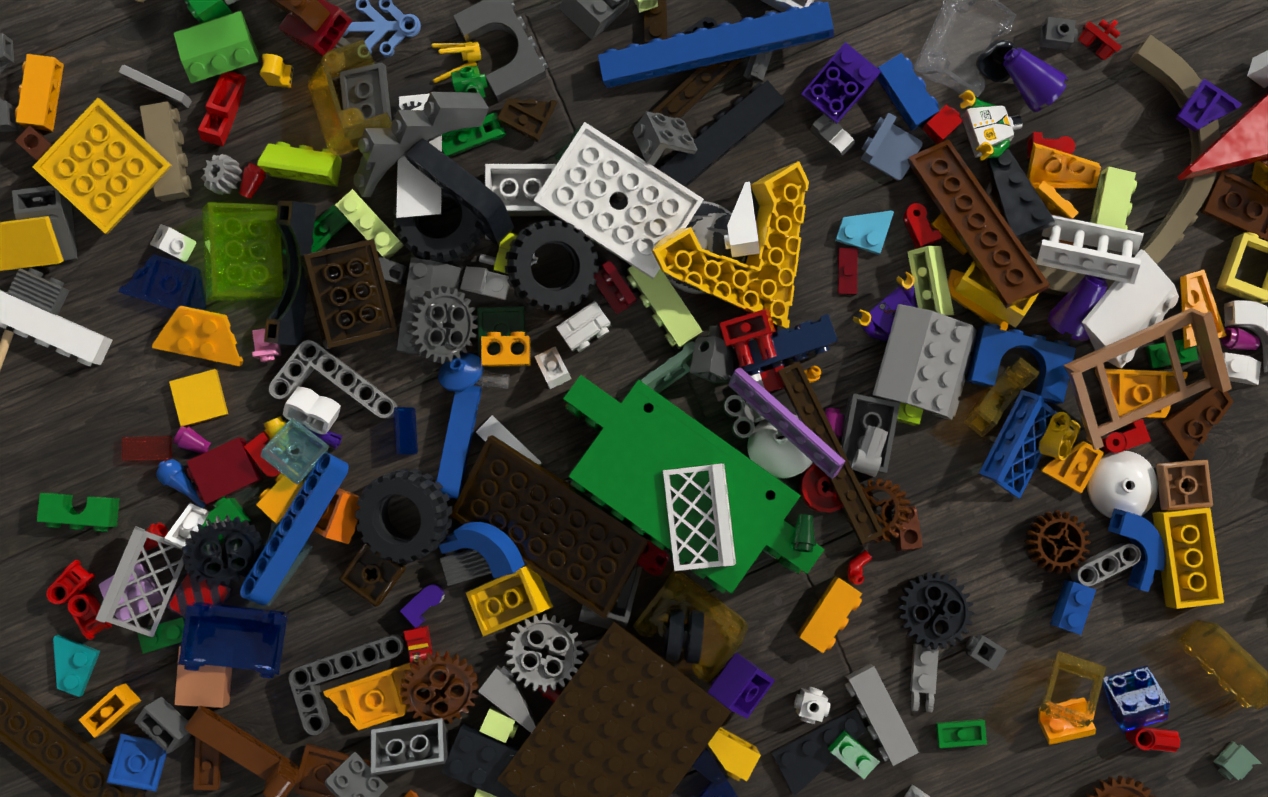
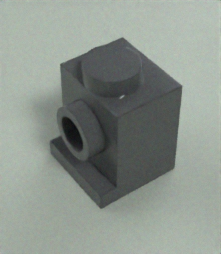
M977 634L976 637L971 636L965 646L968 649L967 655L994 671L1007 652L1006 649L981 634ZM984 645L985 652L980 654L979 650Z

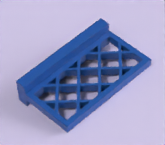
M1021 390L979 472L980 475L992 480L1019 499L1043 455L1039 451V443L1036 446L1035 439L1040 437V440L1042 439L1048 427L1046 426V418L1052 417L1057 413L1044 402L1045 399L1042 396ZM1039 422V430L1035 432V423ZM1028 443L1029 451L1024 453V444ZM1029 458V463L1025 467V459ZM1018 463V471L1014 473L1013 465ZM1018 479L1019 482L1014 489V480Z

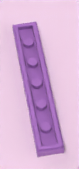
M741 367L734 370L728 386L831 479L837 476L845 460Z

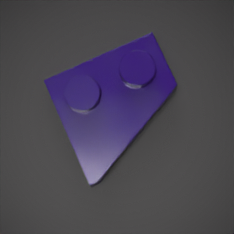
M1203 79L1175 119L1195 132L1236 110L1242 103L1206 79Z

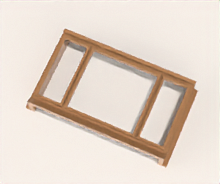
M1193 308L1063 365L1070 378L1087 434L1086 439L1092 444L1094 450L1104 447L1101 436L1207 388L1213 387L1221 392L1232 389L1213 314L1210 311L1203 313ZM1191 324L1205 378L1186 386L1172 332ZM1163 336L1178 390L1119 416L1103 363ZM1093 367L1096 368L1111 419L1099 426L1097 425L1082 372Z

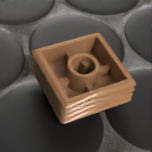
M1208 460L1161 463L1156 465L1161 510L1170 511L1213 506ZM1187 482L1188 486L1182 488L1181 483Z

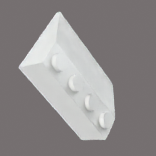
M1142 249L1134 257L1141 259L1135 283L1129 284L1115 281L1082 321L1095 351L1163 321L1164 315L1178 301L1179 296L1175 285ZM1139 347L1107 362L1122 369L1126 363L1132 360L1135 351Z

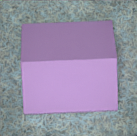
M142 561L135 564L134 570L137 577L149 573ZM131 574L129 581L134 580L133 574ZM114 575L99 584L103 599ZM151 576L140 580L145 593L157 588ZM136 582L126 586L124 590L128 600L141 595ZM160 590L147 595L151 607L164 600ZM123 596L121 597L119 604L125 602ZM144 598L130 603L135 615L148 610ZM127 605L117 608L114 614L117 619L122 621L132 617Z

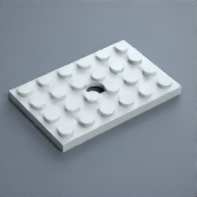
M584 122L533 202L563 222L573 224L574 229L577 231L581 229L585 236L654 279L660 267L651 250L659 240L677 229L686 228L704 199L654 166L646 164L643 159ZM623 193L627 197V206L622 210L612 208L609 202L612 194Z

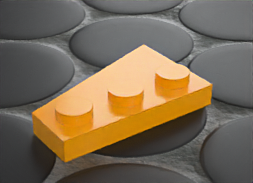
M1033 143L1027 178L1034 188L1043 181L1054 188H1096L1101 166L1097 162Z
M1205 270L1181 276L1182 312L1190 308L1203 313L1212 312L1218 337L1226 336ZM1191 324L1184 326L1185 349L1197 344Z

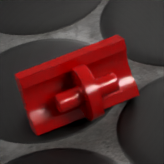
M1102 19L1098 25L1104 31L1089 21L1084 25V31L1081 33L1078 41L1088 48L1096 38L1102 45L1094 54L1105 61L1122 48L1120 44L1108 36L1109 33L1115 38L1120 35V32L1114 28L1118 21L1114 19L1109 24Z

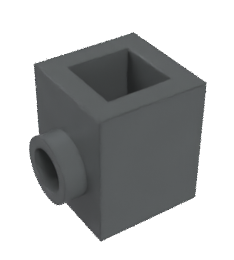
M1048 17L1041 24L1039 47L1067 50L1077 39L1078 29H1075L1076 20Z

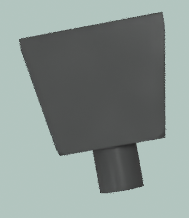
M709 326L708 337H699L695 340L690 367L691 374L712 383L730 382L734 373L733 347L726 346L725 340L722 339L720 326Z

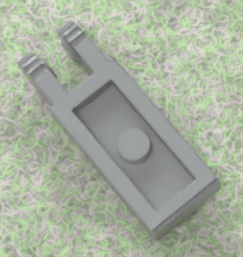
M913 644L910 683L912 711H918L920 692L926 693V712H933L939 646L936 650H931L930 645L927 648H922L921 644Z

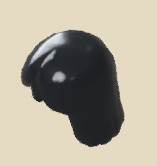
M1000 39L993 41L976 60V66L980 73L993 82L1007 81L1010 75L1003 65L1005 61L1004 56L1011 49H1017V46L1009 40ZM993 58H995V59H997L998 61H1000L1001 64H999V63L993 61Z

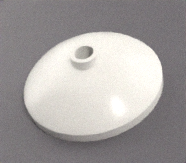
M766 419L758 423L753 434L749 436L747 445L749 458L776 478L793 477L810 467L813 462L785 436L782 440H778V437L784 435Z
M1131 451L1111 452L1103 455L1087 483V491L1094 507L1108 518L1112 517L1114 508L1142 516L1149 511L1156 500L1158 479L1151 464L1141 455ZM1127 481L1131 483L1129 490L1126 488Z

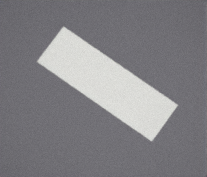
M430 94L400 96L399 107L403 110L404 103H407V106H411L410 101H414V106H417L418 102L422 104L412 110H423ZM442 134L427 140L442 152ZM405 155L398 160L396 218L441 214V187L416 169L406 159Z

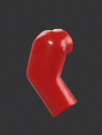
M866 550L853 558L848 564V579L855 585L863 583V566L872 560V557Z

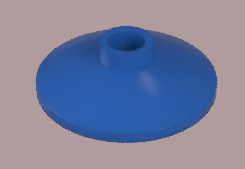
M461 353L460 359L453 358L451 363L445 362L438 374L440 384L449 391H462L473 386L482 376L484 370L482 360L473 353Z

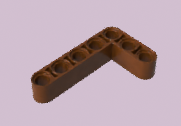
M199 706L185 725V729L190 734L266 780L263 794L266 797H287L296 784L299 772L297 764L207 707Z

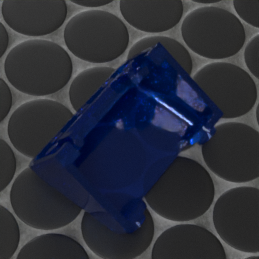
M192 602L187 605L178 665H185L184 669L198 671L200 666L205 665L251 669L259 672V677L274 678V674H280L290 613Z

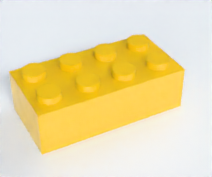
M1204 507L1152 513L1154 527L1159 532L1165 548L1164 571H1161L1166 607L1179 609L1224 603L1211 509Z

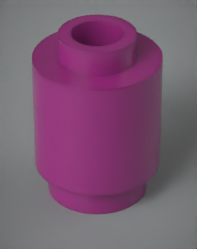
M826 408L825 415L839 441L843 432L844 414H840V409Z

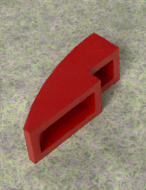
M231 71L221 74L205 106L207 112L198 128L202 141L224 146L239 108L246 76Z

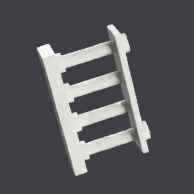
M1052 215L1055 220L1053 226L1043 229L1042 236L1049 237V241L1042 240L1036 264L1129 284L1135 283L1141 259L1132 258V254L1136 255L1138 253L1144 233ZM1059 240H1064V241H1069V242H1074V243H1073V245H1068V244L1059 243ZM1083 244L1098 248L1097 250L1083 248ZM1107 249L1122 252V255L1107 253Z

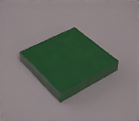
M524 306L477 308L479 355H481V336H487V332H501V336H511V332H525ZM492 343L488 347V353L498 354L501 349L500 345ZM515 343L511 349L512 353H523L524 345L522 343Z

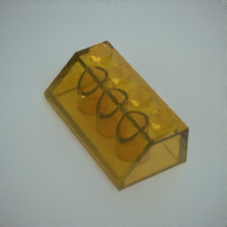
M1197 620L1179 639L1184 645V651L1193 658L1197 657L1202 662L1200 666L1211 675L1214 673L1219 678L1218 683L1227 691L1231 690L1236 695V701L1243 707H1252L1259 710L1268 705V672L1218 624Z

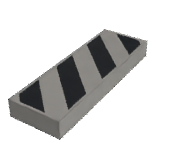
M122 65L119 73L126 79L184 107L189 108L192 102L185 93L126 65Z

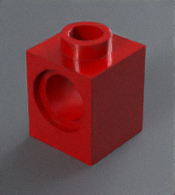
M946 104L926 123L922 130L936 144H939L963 120L956 109Z

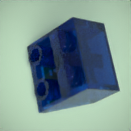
M1148 666L1102 678L1111 713L1122 732L1168 720L1170 702Z

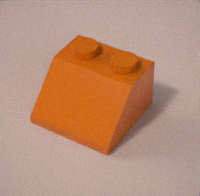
M338 488L313 531L326 538L349 544L358 519L355 518V511L360 509V506H357L360 496Z

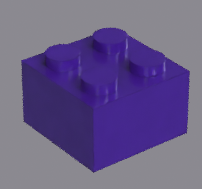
M736 652L727 661L722 673L713 680L708 692L728 709L747 719L775 680L757 665Z

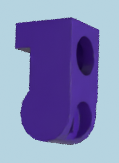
M437 584L425 587L400 612L415 628H418L426 621L422 615L431 606L439 604L444 599L445 593L443 588Z

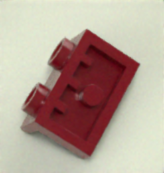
M609 260L604 263L602 270L594 276V279H596L595 284L615 314L618 315L635 304L636 298L612 262Z

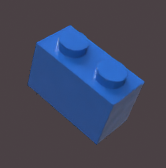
M1064 580L1050 625L1081 635L1096 589Z

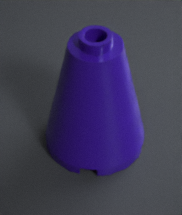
M1013 48L1004 56L1005 61L1003 65L1026 105L1033 112L1041 111L1040 106L1045 103L1048 106L1051 105L1065 90L1067 85L1064 81H1068L1067 76L1026 50Z
M1085 275L1050 311L1048 322L1063 335L1065 332L1073 334L1072 339L1080 341L1089 340L1082 321L1106 293L1108 287L1105 282L1106 279Z

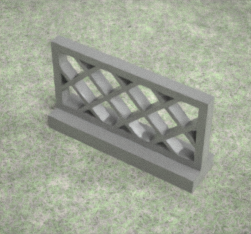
M135 526L95 620L103 623L109 622L153 637L184 565L182 557L180 560L170 563L165 551L174 547L181 550L182 548L164 541V537ZM146 538L156 540L161 550L147 555L143 547ZM162 543L167 544V545H170V546L164 548L163 545H162ZM141 551H142L144 557L138 559V557H139V555H140V553H141ZM163 553L167 565L154 570L149 558ZM146 560L151 572L137 577L134 570L135 564ZM178 564L177 569H176V571L174 572L172 566ZM169 568L173 576L172 581L161 586L156 573ZM131 574H133L134 580L129 581ZM153 575L158 587L145 593L140 580ZM136 582L141 595L128 600L124 590L126 586ZM169 586L165 595L163 589ZM160 590L164 600L162 604L152 608L147 595ZM123 596L125 602L119 604L121 597ZM144 598L149 610L135 615L130 603ZM127 605L132 617L124 621L113 618L117 608ZM159 609L157 616H155L153 611ZM150 613L154 620L151 630L140 627L137 618ZM134 620V622H135L136 625L131 624V623H128V622Z

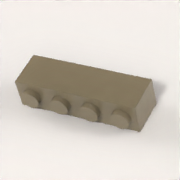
M168 101L140 106L146 142L172 165L153 186L155 197L162 202L190 197L189 190L192 189L190 177L186 175L185 167H188V160L182 151L184 137L178 128V122H180L178 109Z

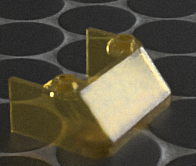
M364 39L328 51L322 57L308 81L309 91L325 144L334 155H342L359 149V140L362 138L365 128H391L392 121L387 112L365 120L358 108L352 107L341 111L332 78L340 76L339 72L375 64Z

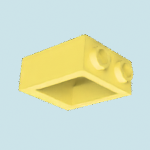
M1245 232L1234 237L1216 288L1248 301L1260 304L1267 303L1268 271L1262 288L1235 279L1246 246L1268 253V241L1259 239L1257 234Z

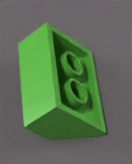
M241 11L174 32L180 59L191 83L258 62L259 53Z

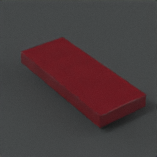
M858 248L838 249V294L857 295Z

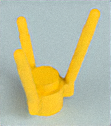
M433 43L431 45L432 48H446L439 49L438 52L440 54L461 52L463 61L468 60V63L433 79V83L451 77V72L459 71L463 67L477 66L476 61L482 60L479 43Z

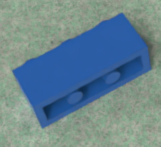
M902 53L878 67L881 71L877 77L878 81L911 131L932 119L940 111L937 100L928 94L925 82L921 77H917L913 71L912 62L907 57L905 58Z

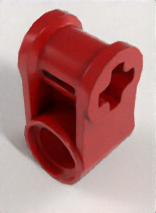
M75 560L49 586L47 598L53 604L68 603L73 596L79 595L82 590L88 587L96 576L93 573L89 574L81 566V562ZM61 587L65 590V597L63 599L58 595Z
M82 593L73 596L69 600L68 610L77 622L81 633L87 639L92 640L95 638V634L105 628H111L112 624L95 620L101 605L93 594ZM80 599L86 602L85 610L79 606Z

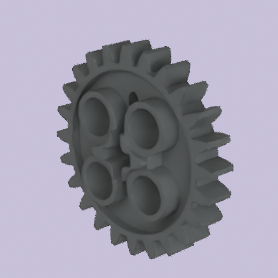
M441 286V288L433 287L432 291L425 290V296H418L419 304L412 303L416 310L415 312H408L413 318L412 321L406 322V324L412 326V329L407 331V334L413 335L409 343L417 344L414 351L421 352L420 357L428 358V361L444 364L445 361L451 363L453 358L460 359V353H467L466 345H473L469 339L470 337H476L472 329L478 328L477 325L473 324V320H476L478 316L471 314L475 307L468 306L471 299L464 298L465 293L458 292L456 288Z

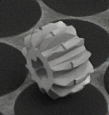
M223 154L220 156L213 155L212 161L206 160L207 166L202 168L205 174L201 179L205 182L204 186L218 195H223L224 193L231 194L232 189H237L236 184L238 181H242L239 175L243 171L239 168V163L236 160Z

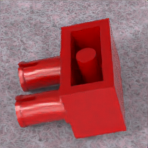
M763 309L720 323L726 346L735 348L739 367L754 363L748 345L750 339L757 340L762 360L777 356L771 340L772 333L776 331L769 309Z

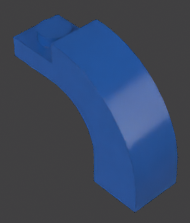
M1114 508L1108 531L1125 536L1141 552L1139 562L1133 565L1128 585L1149 592V588L1154 580L1155 569L1164 571L1165 548L1163 540L1157 529L1147 519L1137 514Z
M483 522L465 523L454 530V533L447 535V540L439 545L442 554L461 548H470L479 552L487 561L493 578L513 574L525 565L514 542L500 529Z

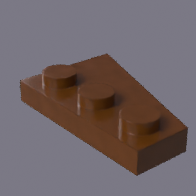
M1210 387L1161 422L1185 460H1192L1196 449L1208 438L1207 434L1215 424L1219 423L1234 402L1227 391L1221 392Z

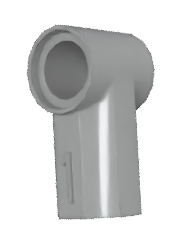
M867 426L861 447L857 450L851 468L853 470L873 477L877 475L882 461L881 453L888 432L877 427Z

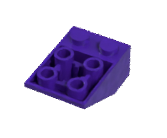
M845 42L801 95L837 124L876 81L881 71Z

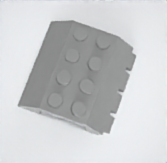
M898 304L873 395L893 402H902L933 412L932 415L952 420L957 412L958 397H961L965 383L964 376L967 374L972 357L970 354L974 350L977 330L968 323L931 310Z

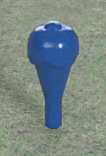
M170 459L160 462L156 471V477L163 485L167 484L188 496L201 508L207 505L198 497L197 491L183 471L184 467L178 461Z

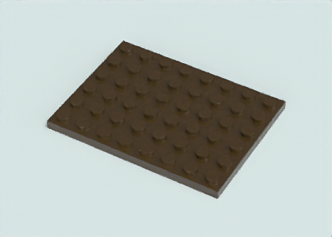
M613 622L497 780L518 797H669L729 716L731 710L619 624Z

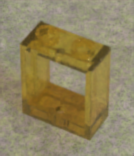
M1058 651L1052 663L1040 711L1046 712V715L1051 718L1069 720L1074 726L1088 727L1094 718L1106 667ZM1059 670L1093 681L1085 714L1050 702Z

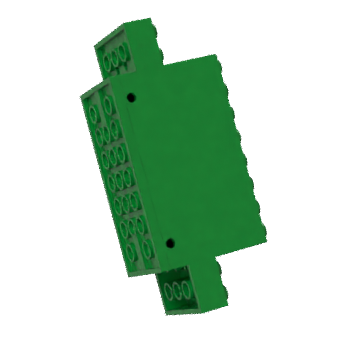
M582 375L578 377L563 398L568 412L578 419L581 416L586 418V424L596 432L602 430L569 475L573 479L570 484L581 492H585L587 489L593 494L591 499L600 506H604L606 503L612 507L613 510L610 513L621 521L626 517L632 522V529L642 536L645 532L651 536L650 541L660 549L669 548L671 557H673L663 470L714 464L725 465L736 564L733 566L690 569L702 579L706 576L709 577L707 581L724 594L726 590L731 594L762 551L770 557L778 559V563L797 574H800V572L808 574L825 550L818 544L813 546V552L793 550L791 540L795 528L784 521V519L801 495L639 379L622 403ZM649 409L651 412L647 413L644 410ZM700 471L692 480L704 489L710 481L709 472ZM694 472L684 474L690 478ZM680 474L670 475L671 486L679 492L687 480ZM689 483L681 494L693 503L701 491ZM709 486V488L706 491L711 495V489ZM671 490L673 499L676 494ZM703 494L695 505L707 514L712 508V500ZM680 497L673 503L674 511L681 517L690 507ZM692 508L684 519L696 528L704 516ZM712 511L709 517H711L714 520V515ZM674 516L676 524L679 519L676 516ZM706 519L698 531L710 539L715 533V525ZM683 522L676 528V535L684 542L693 532ZM695 533L687 544L699 553L707 542ZM715 536V538L712 540V542L717 545L716 536ZM677 541L679 549L682 544ZM709 544L701 556L709 562L719 561L718 550ZM684 547L679 553V562L682 565L686 561L690 564L696 556ZM698 558L695 563H703V561Z

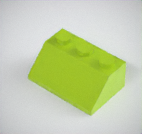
M276 142V145L268 144L257 165L271 177L338 187L342 159L334 150L322 149V152L314 151L312 147L299 145V148L290 147L288 143Z

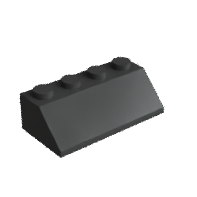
M411 257L397 344L398 352L420 356L421 352L414 351L417 344L409 343L413 335L407 334V331L412 329V326L406 324V322L412 321L413 318L408 312H415L416 310L412 303L419 304L418 296H425V290L432 291L433 287L441 288V286L458 289L461 268L433 260Z

